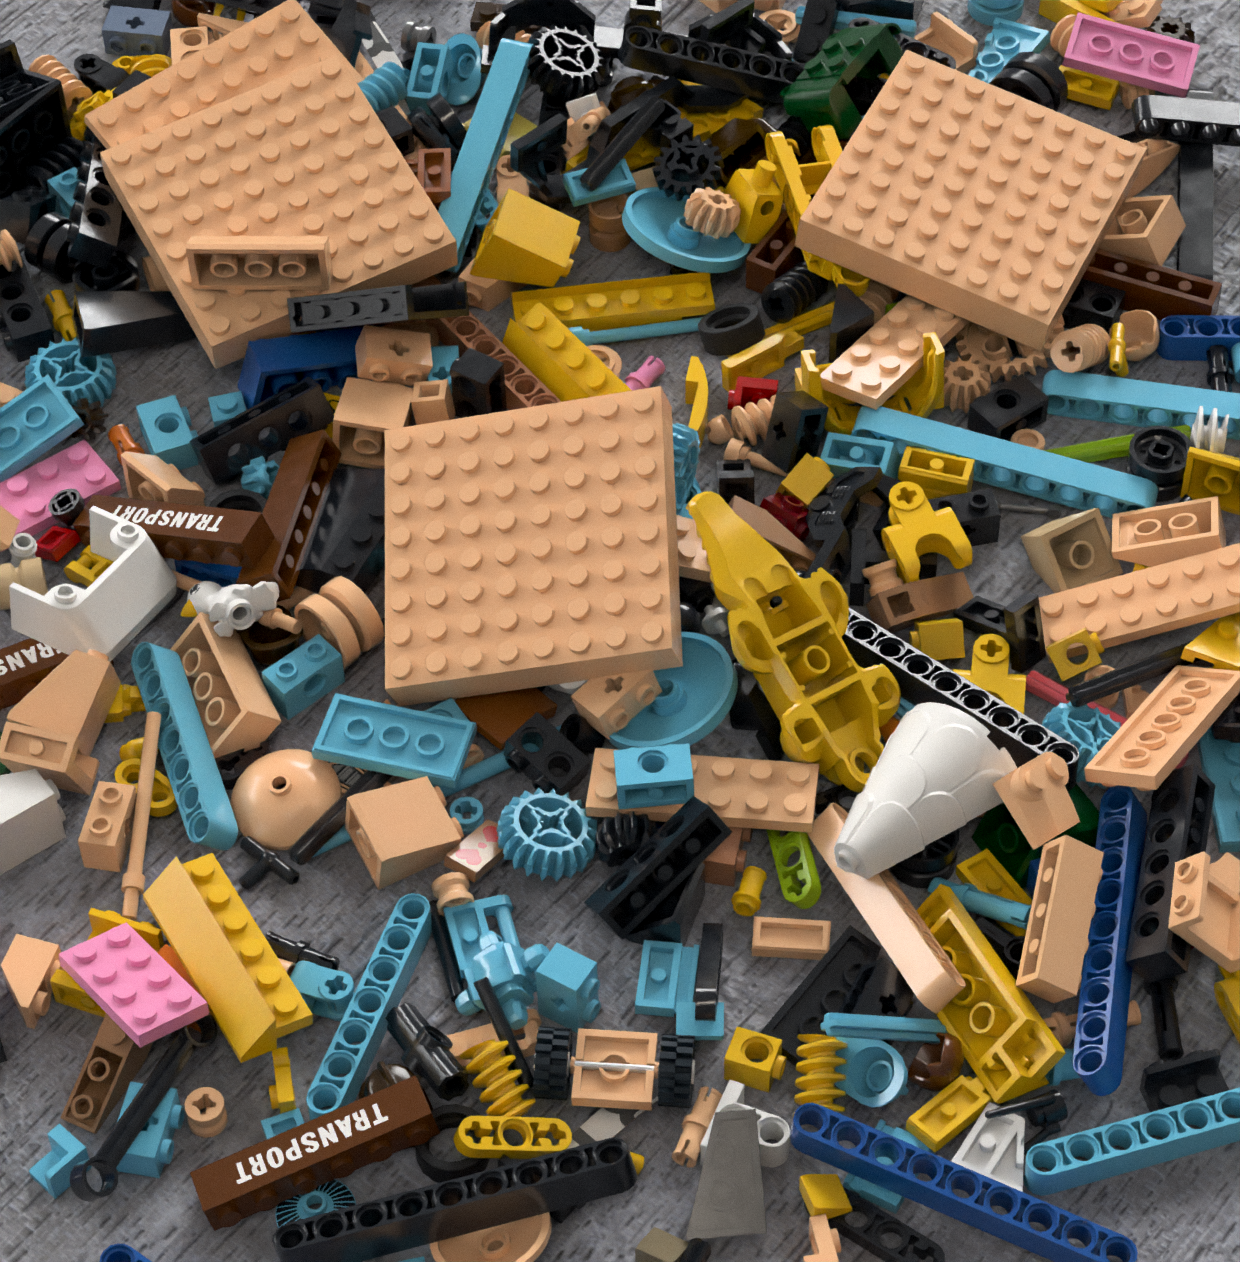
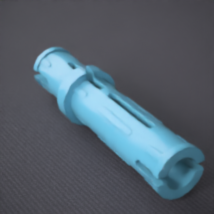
M935 877L929 885L928 892H933L940 884L949 886L968 913H977L1027 930L1031 905L983 892L970 883L961 885L940 877Z

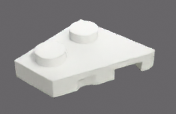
M989 1102L953 1157L952 1162L1023 1192L1025 1118L1013 1113L987 1119L985 1117L986 1111L1000 1107Z

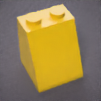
M508 188L484 228L469 274L476 277L554 287L560 276L567 277L574 260L569 257L570 254H574L581 239L580 236L576 235L580 221Z

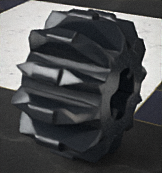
M631 811L629 814L617 812L616 817H604V822L597 826L595 834L599 859L607 862L608 867H621L658 831L656 821L649 820L647 814L635 815L634 811Z

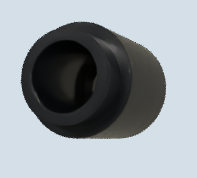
M679 576L680 600L692 604L699 613L704 612L706 606L713 604L715 592L709 582Z

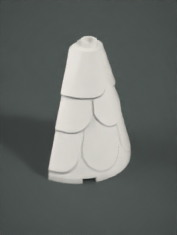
M927 702L916 705L902 717L897 728L890 735L876 766L871 770L863 791L856 796L834 846L837 867L846 872H852L869 879L924 850L925 846L955 831L966 825L968 821L1003 803L993 783L1017 769L1012 757L1005 747L998 750L987 737L991 731L967 713L941 703Z

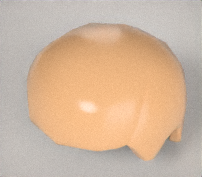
M1138 309L1120 315L1119 323L1125 326L1126 359L1128 361H1141L1147 358L1157 349L1160 342L1156 316L1150 311ZM1110 328V330H1109L1110 340H1111V328Z

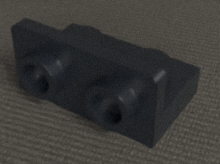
M1218 1049L1193 1051L1183 1058L1169 1062L1166 1060L1156 1061L1145 1068L1142 1074L1140 1091L1149 1111L1161 1110L1228 1091L1229 1088L1219 1069L1221 1055Z

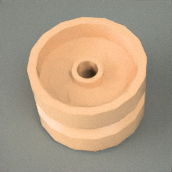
M342 576L334 577L321 587L319 595H309L298 603L294 609L295 619L302 621V635L306 642L320 634L342 655L343 669L358 659L360 651H369L379 644L385 636L384 626L379 613L370 599L352 581Z

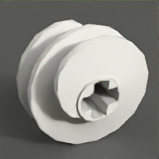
M1199 406L1190 436L1192 446L1212 452L1224 453L1230 414L1225 415L1221 427L1218 428L1217 408H1213L1208 423L1205 426L1203 406Z

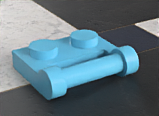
M497 895L455 907L443 908L446 926L461 979L465 978L463 969L472 968L473 957L480 953L478 945L480 936L489 931L486 916L492 915L496 917L504 943H511L525 951L524 948H521L511 916L513 905L508 895Z

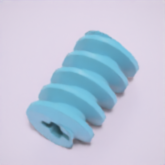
M390 61L385 62L373 74L368 75L363 81L357 83L375 113L390 106L398 105L399 100H404L408 95L406 88L407 78L404 71L399 65Z

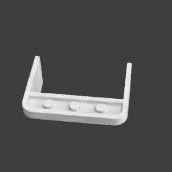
M93 505L89 509L91 552L113 561V563L86 590L71 584H61L53 587L43 596L13 582L9 586L11 628L68 655L75 650L87 653L89 649L107 655L109 657L108 661H112L174 598L177 592V579L141 526Z

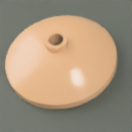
M285 749L266 754L245 769L233 788L231 807L238 829L244 837L250 836L270 850H288L342 796V789L336 772L327 761L314 759L312 752ZM286 784L284 788L276 789L279 785Z
M550 1213L430 1243L431 1254L435 1262H534L545 1249L551 1235L552 1222Z

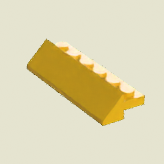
M704 272L510 292L515 322H518L540 301L567 328L582 326V329H589V332L682 320V317L706 315L715 310L710 273Z
M540 301L518 322L510 318L502 343L561 402L632 391Z
M210 853L181 864L176 856L144 892L143 899L199 994L208 1002V1009L240 1063L277 1049V1038L313 1024L312 1012L214 854Z
M940 884L916 911L964 979L966 986L938 1014H935L941 1023L945 1025L947 1032L956 1036L961 1041L965 1059L994 1102L1001 1104L1049 1084L1045 1075L1058 1063L1066 1052L1023 990L1015 986L1016 980L949 886Z

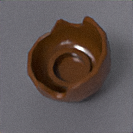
M171 0L174 18L186 27H199L198 14L213 15L216 6L215 3L204 0Z
M938 1032L936 1034L940 1039L938 1044L923 1043L909 1068L908 1081L926 1090L939 1092L958 1078L964 1065L963 1046L956 1036L949 1033Z

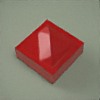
M53 526L36 541L37 551L35 556L58 562L81 539L76 530Z

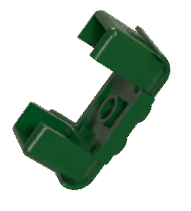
M895 23L842 29L839 33L828 37L818 55L805 64V69L797 77V81L786 86L780 92L787 114L793 115V117L800 116L811 136L814 127L832 125L838 140L849 139L861 123L862 117L843 85H848L855 75L874 80L882 73L891 75L904 54L894 37V34H900L901 28Z

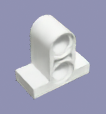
M729 1079L715 1112L755 1109L744 1105L745 1084ZM756 1109L761 1165L765 1167L780 1166L785 1163L789 1156V1125L779 1116ZM714 1115L700 1145V1165L702 1166ZM774 1139L779 1142L770 1144L766 1143L765 1140Z

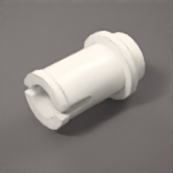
M19 533L13 537L9 551L12 554L10 563L15 568L19 566L21 560L33 558L37 551L36 540L30 534Z

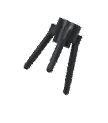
M1055 1089L1027 1101L986 1111L985 1117L991 1119L1026 1110L1030 1123L1034 1127L1041 1126L1043 1130L1024 1144L1025 1156L1032 1146L1041 1143L1048 1136L1060 1132L1061 1128L1058 1122L1068 1117L1065 1101Z

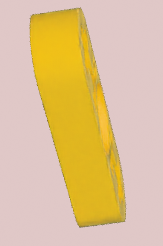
M469 1116L460 1123L454 1134L456 1149L462 1155L470 1158H500L505 1154L510 1159H532L566 1150L572 1141L571 1129L564 1121L557 1118ZM507 1129L518 1131L523 1138V1144L521 1146L509 1145L503 1138V1131ZM469 1130H474L476 1137H482L478 1144L473 1143L472 1137L466 1136ZM492 1130H494V1131H495L494 1136H493V1137H489V1135H490V1133L492 1132ZM548 1132L552 1133L554 1139L559 1140L556 1146L552 1145L550 1139L544 1138ZM533 1139H537L535 1144L532 1146L531 1144Z

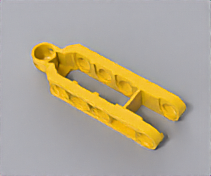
M832 125L817 126L812 130V147L817 160L816 163L798 165L792 146H788L785 136L781 131L767 133L765 137L766 156L768 161L777 167L774 178L778 188L784 195L783 202L796 236L799 220L811 202L810 195L817 193L842 153V148ZM801 249L809 271L829 281L833 280L836 288L838 284L846 285L858 297L867 291L870 278Z

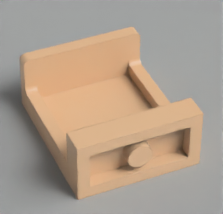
M938 11L931 14L930 27L916 35L914 39L952 56L956 61L955 70L964 73L976 66L978 41Z
M7 721L5 723L0 739V762L13 773L36 769L45 781L51 779L57 788L90 796L100 765L99 760L96 758L77 754L80 740L77 737Z
M1203 851L1175 862L1168 929L1231 973L1240 970V895H1237L1209 874L1210 855Z

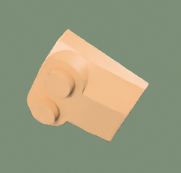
M1045 752L993 783L994 788L1033 850L1080 822L1074 804L1065 787L1069 780L1067 763L1053 752Z

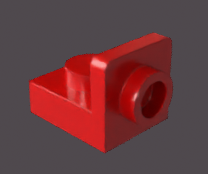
M738 376L736 389L729 390L727 409L732 410L735 406H741L744 409L746 403L753 402L757 405L760 399L765 398L770 402L771 397L778 392V380Z

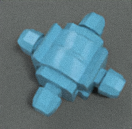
M487 931L479 938L480 953L473 957L472 968L463 969L468 988L458 995L455 1004L459 1013L465 1016L472 1015L481 1009L485 1010L473 983L488 976L510 1027L518 1030L527 1024L528 1013L526 1007L533 1003V994L537 992L536 970L550 951L543 944H535L523 951L511 943H504L502 938L495 932Z

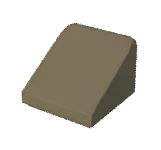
M654 1227L637 1245L635 1249V1262H679L689 1242Z

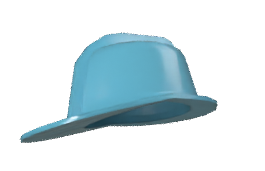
M465 33L454 35L445 44L449 46L454 63L446 100L455 106L463 105L470 101L477 93L481 82L487 76L486 73H480L482 49L479 48L478 42L471 35Z
M836 1037L837 1040L848 1044V1048L836 1051L837 1056L847 1059V1064L835 1067L836 1072L846 1075V1080L835 1083L839 1089L845 1091L861 1104L871 1108L883 1107L897 1099L900 1095L908 1094L909 1089L906 1087L908 1071L903 1057L895 1048L883 1040Z

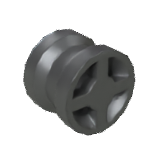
M408 21L401 35L402 50L409 52L416 50L418 42L435 44L437 36L435 27L429 25L421 27L418 22Z

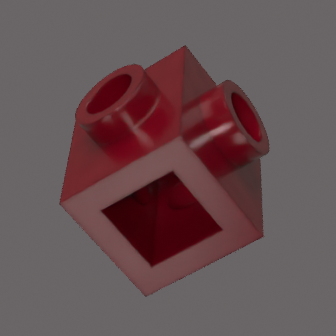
M780 492L763 498L760 505L761 508L767 510L801 542L806 539L810 532L805 518L809 510L803 507L804 504L801 500L793 496H785Z

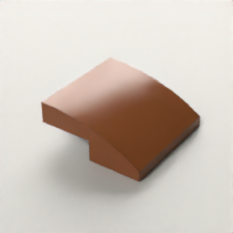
M451 148L418 149V159H405L433 205L451 197Z
M536 687L463 697L455 700V703L467 719L471 722H476L477 731L500 750L505 748L506 740L536 712L548 720L555 716L558 706Z

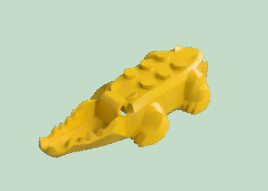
M712 491L697 494L689 501L686 510L695 520L697 536L702 539V548L707 552V563L711 568L710 580L713 582L715 594L720 603L729 610L727 621L733 654L744 669L753 672L755 679L760 683L767 700L780 720L782 728L780 743L783 751L794 762L819 764V774L824 775L832 783L838 786L844 784L852 791L862 792L872 768L876 766L884 749L883 744L880 742L881 734L879 728L885 725L899 708L901 692L897 680L884 664L873 665L864 669L858 666L849 653L842 639L847 630L849 619L848 597L841 584L832 575L820 567L817 569V572L811 574V578L804 579L799 577L785 558L741 519L719 494ZM775 596H780L782 604L772 608L770 600ZM864 761L870 769L869 773H864Z

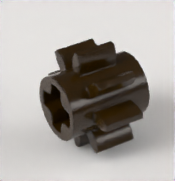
M87 398L77 400V406H71L85 424L72 433V438L80 437L84 434L85 440L91 441L95 439V433L106 432L107 429L103 424L109 414L104 413L100 408V401L92 402L89 405Z

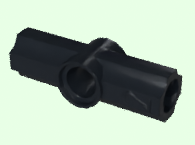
M405 1002L401 1006L393 1007L385 1019L388 1023L387 1030L404 1051L401 1056L403 1063L413 1072L424 1077L439 1098L450 1101L457 1096H462L469 1087L467 1081L468 1073L450 1052L453 1046L451 1040L440 1030L430 1026L414 1005Z

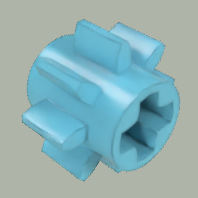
M263 456L250 460V465L242 467L244 472L241 477L243 489L257 492L267 500L280 466L275 463V460L265 462Z

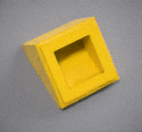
M805 1174L800 1176L799 1190L811 1217L826 1214L827 1219L852 1212V1206L837 1174Z

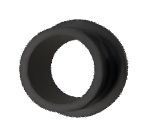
M578 714L569 715L562 723L559 731L580 751L594 754L595 748H602L605 736L593 728L585 717Z

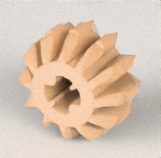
M706 187L705 190L696 188L695 192L691 193L690 198L687 199L683 216L686 218L685 223L688 226H692L695 232H701L704 236L709 235L715 239H719L720 236L728 238L733 233L735 227L738 226L741 209L739 208V202L731 199L730 194L722 193L720 189L715 191L710 187Z
M958 356L955 362L945 360L944 406L950 405L952 412L956 409H962L967 413L969 404L977 397L990 393L991 377L990 373L986 372L984 364H975L973 358L968 361H962Z

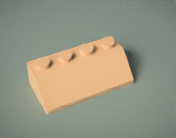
M205 235L192 236L186 243V254L193 289L329 290L331 251L329 236Z
M200 612L170 650L177 652L181 659L214 758L243 748L244 752L258 748L260 743L265 741L280 724L281 719L236 629L233 630V634L230 637H220L214 631V626L219 622H211L208 614Z

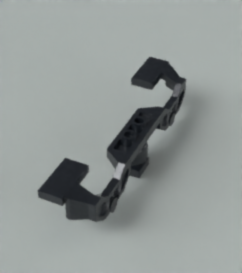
M104 0L103 7L110 9L111 6L159 10L161 0ZM287 0L204 1L232 7L236 10L252 14L255 19ZM296 0L298 3L303 1L340 11L331 29L320 27V29L355 68L362 39L370 41L373 37L369 18L371 7L352 0Z
M513 0L502 6V12L490 23L489 45H483L480 73H489L502 38L515 40L516 33L532 25L550 27L553 24L557 28H562L565 25L570 31L577 29L578 34L582 36L588 35V41L597 43L596 49L603 51V57L618 59L619 48L629 27L643 26L662 31V0H629V10L625 16L623 29L595 26L596 15L575 0ZM754 13L753 24L749 28L766 41L761 54L791 61L792 51L782 41V34L766 20H762ZM710 14L690 24L688 35L682 36L700 40L701 24L716 14ZM754 96L748 97L749 100L776 102Z
M738 0L701 24L700 40L720 45L725 42V46L761 54L766 41L749 28L753 24L755 1ZM672 75L652 89L644 91L639 97L628 104L620 106L617 111L604 118L589 145L587 159L566 173L589 168L652 95H656L664 100L665 110L641 137L653 147L660 149L662 147L670 149L672 147V139L677 141V143H681L684 135H687L689 141L693 140L694 124L686 118H681V111L677 109L679 106L687 113H714L717 110H730L734 106H739L750 95L706 85H684ZM560 113L511 143L510 167L517 173H520L530 183L529 190L546 204L572 203L563 183V175H546L542 161L544 156L566 143L567 118Z
M855 467L832 481L827 489L820 492L817 498L811 502L810 510L805 517L813 540L820 550L807 572L794 570L799 577L804 579L811 578V574L817 572V569L822 567L842 584L851 568L849 535L844 521L857 499L871 490L886 505L872 530L882 551H886L882 541L881 530L891 526L888 517L890 508L889 493L894 485L903 481L884 475L880 467ZM775 596L770 600L772 608L782 604L780 596ZM730 644L726 651L735 666L738 678L736 697L729 710L731 726L736 730L757 731L755 736L768 760L780 761L785 753L780 743V733L782 731L780 720L767 700L766 695L760 690L753 672L741 666L734 656Z

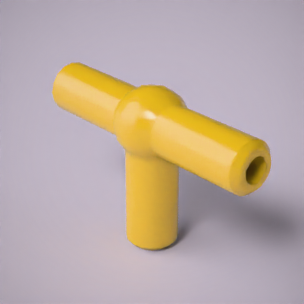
M1114 323L1111 327V340L1107 347L1110 353L1109 368L1115 371L1117 376L1124 377L1129 373L1125 354L1127 348L1124 341L1125 326L1122 323Z

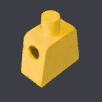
M759 160L755 169L736 170L723 192L724 194H730L731 199L739 202V208L741 209L740 220L734 232L743 243L758 244L779 218L784 195L772 181L777 167L767 160Z

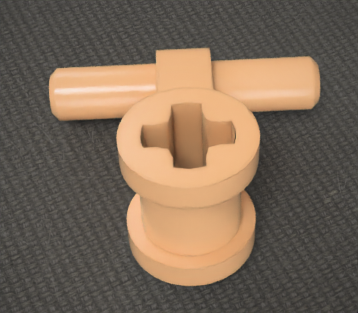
M598 107L597 109H592L577 121H574L572 117L567 119L566 143L562 145L566 152L564 156L567 160L591 143L587 137L597 131L601 121L607 117L605 108Z

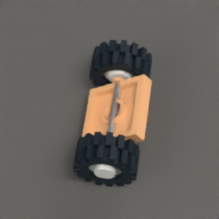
M539 1026L536 1038L537 1044L535 1046L533 1077L534 1097L536 1099L567 1100L570 1076L574 1074L571 1094L572 1106L652 1111L654 1079H658V1106L691 1108L695 1077V1036L663 1034L659 1065V1062H656L658 1033L578 1028L576 1056L573 1057L571 1055V1028Z

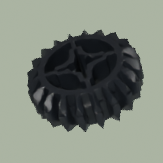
M553 24L549 29L542 26L538 32L534 31L528 42H526L534 44V47L530 50L529 56L531 59L527 65V69L530 70L528 77H531V84L539 85L540 92L547 91L551 93V98L555 95L559 96L563 102L567 98L575 100L595 93L605 78V65L607 61L602 58L603 51L596 49L597 43L587 40L588 35L582 36L578 34L577 29L570 31L565 25L561 29Z

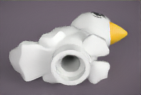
M203 581L195 584L189 590L187 603L181 610V616L197 617L200 612L208 614L211 622H219L214 626V631L220 637H230L234 629L244 630L249 628L263 616V611L274 610L277 607L279 587L276 582L261 581L253 587L248 584H232L227 587H221L215 582Z

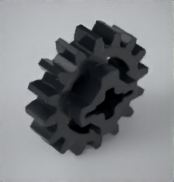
M684 135L681 143H677V141L672 139V147L670 149L666 147L660 149L663 157L654 158L656 167L652 168L659 190L664 189L665 195L668 198L675 193L677 201H681L684 195H688L690 198L691 193H694L696 188L705 190L706 187H710L711 189H716L715 179L720 180L724 177L721 169H724L725 165L719 147H713L711 139H707L702 143L700 135H696L693 141H689L687 135Z

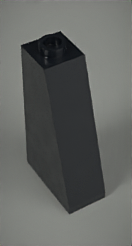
M171 291L74 292L72 321L82 357H92L197 337Z

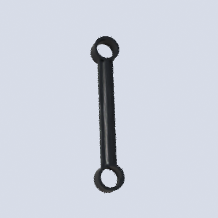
M210 1013L195 1021L201 1030L200 1043L190 1036L187 1025L171 1033L172 1043L96 1155L77 1163L70 1173V1185L78 1198L91 1202L110 1195L116 1189L118 1184L116 1167L192 1054L211 1045L215 1041L218 1032L217 1023ZM89 1165L97 1169L101 1176L102 1186L99 1192L93 1190L87 1182L86 1171Z

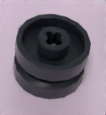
M1020 52L1016 54L989 83L1056 112L1062 107L1068 96V84L1061 70L1051 60L1033 52Z

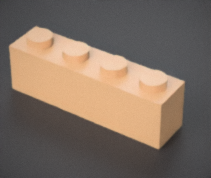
M1068 835L1043 844L1016 987L1051 1003H1057L1077 996V992L1081 987L1084 955L1089 947L1088 934L1090 923L1096 911L1094 902L1097 886L1102 878L1103 871L1101 865L1104 852Z

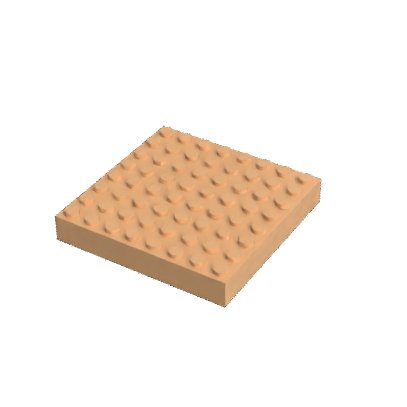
M906 50L801 216L795 246L1042 351L1137 179L1146 148Z
M339 54L100 152L105 178L215 369L244 358L248 341L287 337L301 333H291L287 298L412 285L458 265L455 238ZM205 235L329 236L331 251L329 290L193 289L186 254V243L192 236Z
M661 386L385 430V690L397 705L406 706L442 701L451 697L456 699L649 669L654 671L683 667L672 406Z

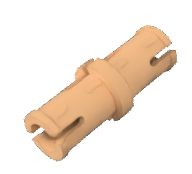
M701 1087L691 1113L683 1119V1132L672 1153V1159L681 1166H684L686 1158H689L686 1164L687 1167L691 1168L697 1164L701 1142L722 1097V1094L714 1088L711 1089L708 1097L706 1095L709 1087Z

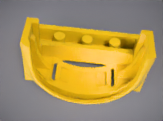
M936 332L923 334V366L893 394L895 397L885 401L881 405L882 407L922 418H927L934 409L944 408L945 351ZM813 349L801 351V367L795 368V391L803 390L829 407L824 425L828 432L851 435L858 412L862 406L845 405L856 402L822 389L820 374L832 363L816 365V352ZM903 397L908 398L909 403L912 407L910 411L908 410V407Z

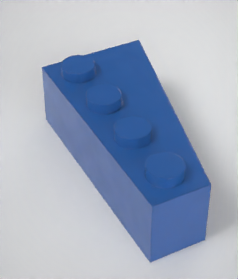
M363 327L248 341L238 382V388L242 392L247 410L307 377L317 382L323 392L338 385L340 390L343 389L347 377L358 378L355 345Z

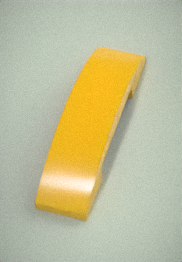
M691 356L685 380V404H693L688 427L698 432L700 449L706 434L705 428L708 424V382L701 361L698 357Z

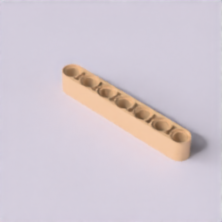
M834 802L831 803L814 820L813 832H807L808 836L914 994L925 1007L938 1014L966 986L964 979L888 869L866 879L837 867L834 846L849 813L840 805Z

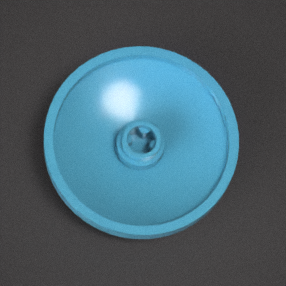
M650 187L634 192L627 199L622 213L623 226L629 236L653 256L672 265L704 273L728 272L735 270L744 263L751 243H743L734 231L728 238L720 236L719 239H715L712 236H704L701 232L693 231V227L685 223L686 218L683 215L687 199H689L688 195H684L681 201H677L675 193L668 198L665 195L664 189L659 190L658 187Z
M681 632L683 667L654 670L653 672L662 692L650 705L646 706L632 718L626 727L610 735L608 741L622 750L631 747L644 748L667 744L689 743V746L706 737L726 717L737 693V672L725 648L716 640L706 635L695 632Z

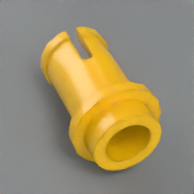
M756 866L745 868L739 889L733 893L731 898L733 910L737 914L748 917L760 910L762 903L759 898L764 882L767 879V873L763 869Z

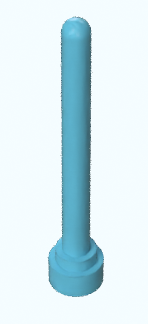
M701 318L589 332V329H582V326L570 327L568 329L582 343L589 346L699 331L698 323Z

